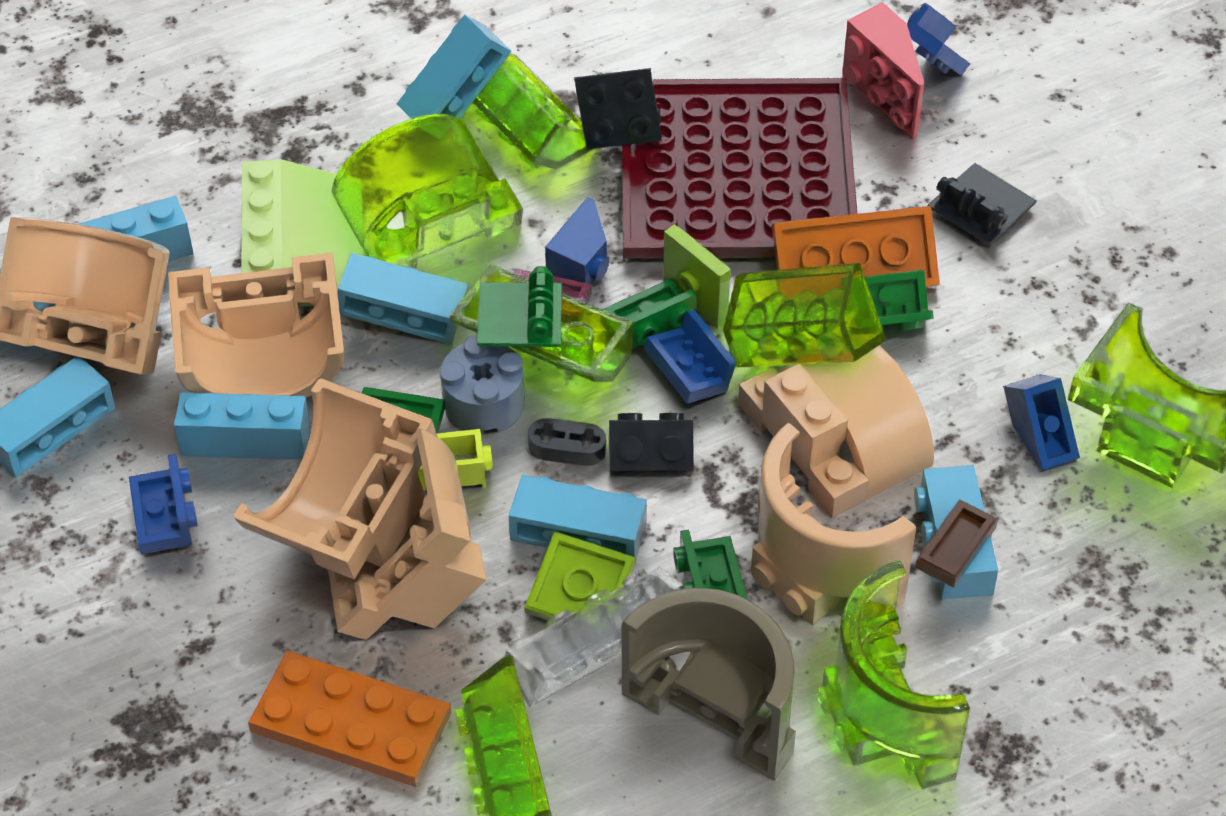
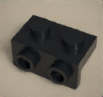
M619 413L618 420H609V472L694 471L693 420H684V413H660L659 420H643V414Z

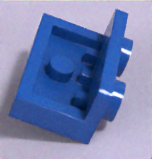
M924 3L920 9L913 12L907 22V27L911 40L919 45L915 52L947 74L951 68L962 76L970 63L944 44L955 30L956 25L927 3Z
M695 310L685 313L681 328L649 336L644 346L645 351L686 404L727 392L736 362L732 354L725 349L710 327Z
M176 454L168 455L170 469L129 476L138 546L141 554L192 545L190 528L197 527L198 524L193 501L185 502L184 495L192 493L188 467L179 468Z

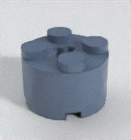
M477 335L468 337L463 344L448 353L440 368L442 399L445 402L448 420L462 431L480 429L481 435H484V430L497 428V432H500L515 424L523 413L525 400L523 361L521 356L508 346H477Z

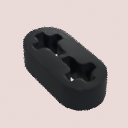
M542 418L535 421L529 427L528 445L531 454L541 460L592 466L600 463L606 455V434L602 428L594 424ZM545 436H552V438L549 439V443H543L541 441L544 440ZM586 441L593 442L590 448H583L582 446L585 445Z

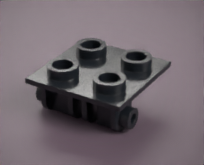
M651 68L574 77L586 150L662 141L660 129L661 113L660 108H657Z
M974 163L957 179L954 177L949 179L942 177L936 186V190L940 194L927 206H931L932 211L990 246L1034 206L1037 200Z

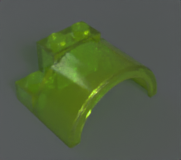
M428 114L411 118L373 136L355 150L343 163L332 184L331 193L365 254L403 267L417 268V260L481 233H484L486 238H490L522 223L523 207L506 178L499 180L467 124L460 118L448 114ZM401 212L404 228L389 229L387 227L389 222Z
M1132 303L1126 304L1073 376L1067 399L1105 418L1096 452L1171 488L1174 487L1191 459L1223 474L1226 470V390H1214L1198 386L1171 371L1156 356L1147 342L1142 325L1143 308Z
M897 560L867 575L850 594L841 616L836 664L824 668L822 687L817 689L823 712L825 714L831 713L836 724L833 729L837 745L841 751L847 750L853 766L894 754L900 755L908 774H915L923 790L956 780L970 707L964 693L946 696L924 695L912 692L901 670L905 668L907 647L905 643L897 645L893 638L894 635L901 634L896 606L901 577L906 576L901 560Z

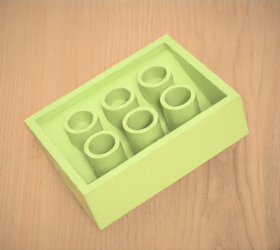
M282 159L242 162L241 273L292 267L291 257L333 253L338 291L350 254L354 253L365 256L362 180ZM299 302L300 307L313 306L310 303Z

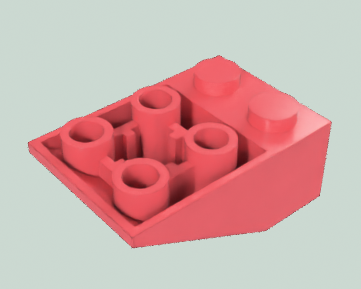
M881 2L847 20L842 75L849 84L858 88L873 106L883 111L897 128L902 129L912 139H915L918 136L924 80L907 23Z

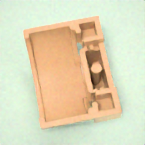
M11 217L0 271V341L25 347L37 346L103 362L104 366L141 375L153 373L162 332L156 331V325L170 255L169 250L163 245L146 239L101 228L39 218ZM33 301L56 305L54 307H46L41 312L34 307Z
M333 253L291 257L292 267L215 277H211L209 267L168 272L175 372L182 385L191 393L311 396V389L318 379L331 382L339 372L344 359ZM299 302L312 304L314 308L301 319ZM216 312L218 330L200 322L201 318Z
M857 334L848 335L781 368L779 371L772 367L739 384L738 405L760 432L768 429L775 436L787 423H790L800 431L799 435L792 441L791 458L809 479L808 490L831 518L934 464V446L931 429L916 391L896 361L879 344L868 337ZM844 440L847 441L854 460L853 463L840 458L841 443Z
M318 379L311 389L313 421L309 441L303 459L292 481L283 494L267 509L253 513L245 504L241 503L234 513V517L241 527L313 556L316 565L355 580L365 561L381 567L394 555L422 507L425 493L418 475L422 462L418 444L411 441V436L419 428L437 436L433 420L330 381Z
M787 423L772 438L762 461L757 508L758 532L761 541L752 547L751 573L760 586L765 589L770 588L783 599L786 607L793 614L803 616L812 625L846 597H852V600L859 609L864 612H870L879 621H882L905 602L916 526L906 517L902 516L889 525L873 530L841 531L822 526L812 518L813 504L810 501H805L799 507L794 505L791 500L800 493V487L795 484V478L789 472L792 441L799 435L800 431L790 423Z
M419 428L411 436V441L418 444L428 494L424 497L422 507L394 555L381 567L365 561L355 580L328 569L337 630L340 633L367 640L391 616L436 628L487 580L480 544L470 542V526L455 457L445 442L426 430Z

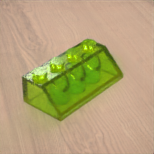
M509 54L472 102L478 107L476 113L485 121L495 124L500 129L497 134L507 143L516 146L521 151L519 154L520 158L534 168L542 165L556 170L593 150H586L581 118L515 54Z
M860 263L741 273L735 277L723 333L729 351L736 362V368L797 365L799 363L855 362L886 341Z
M490 264L449 315V321L478 333L480 282L529 283V279ZM562 293L561 347H510L593 382H613L632 356L633 322Z
M513 655L505 656L461 689L462 708L455 709L459 736L468 735L470 747L463 748L468 775L477 774L479 786L472 788L477 815L486 814V816H552Z

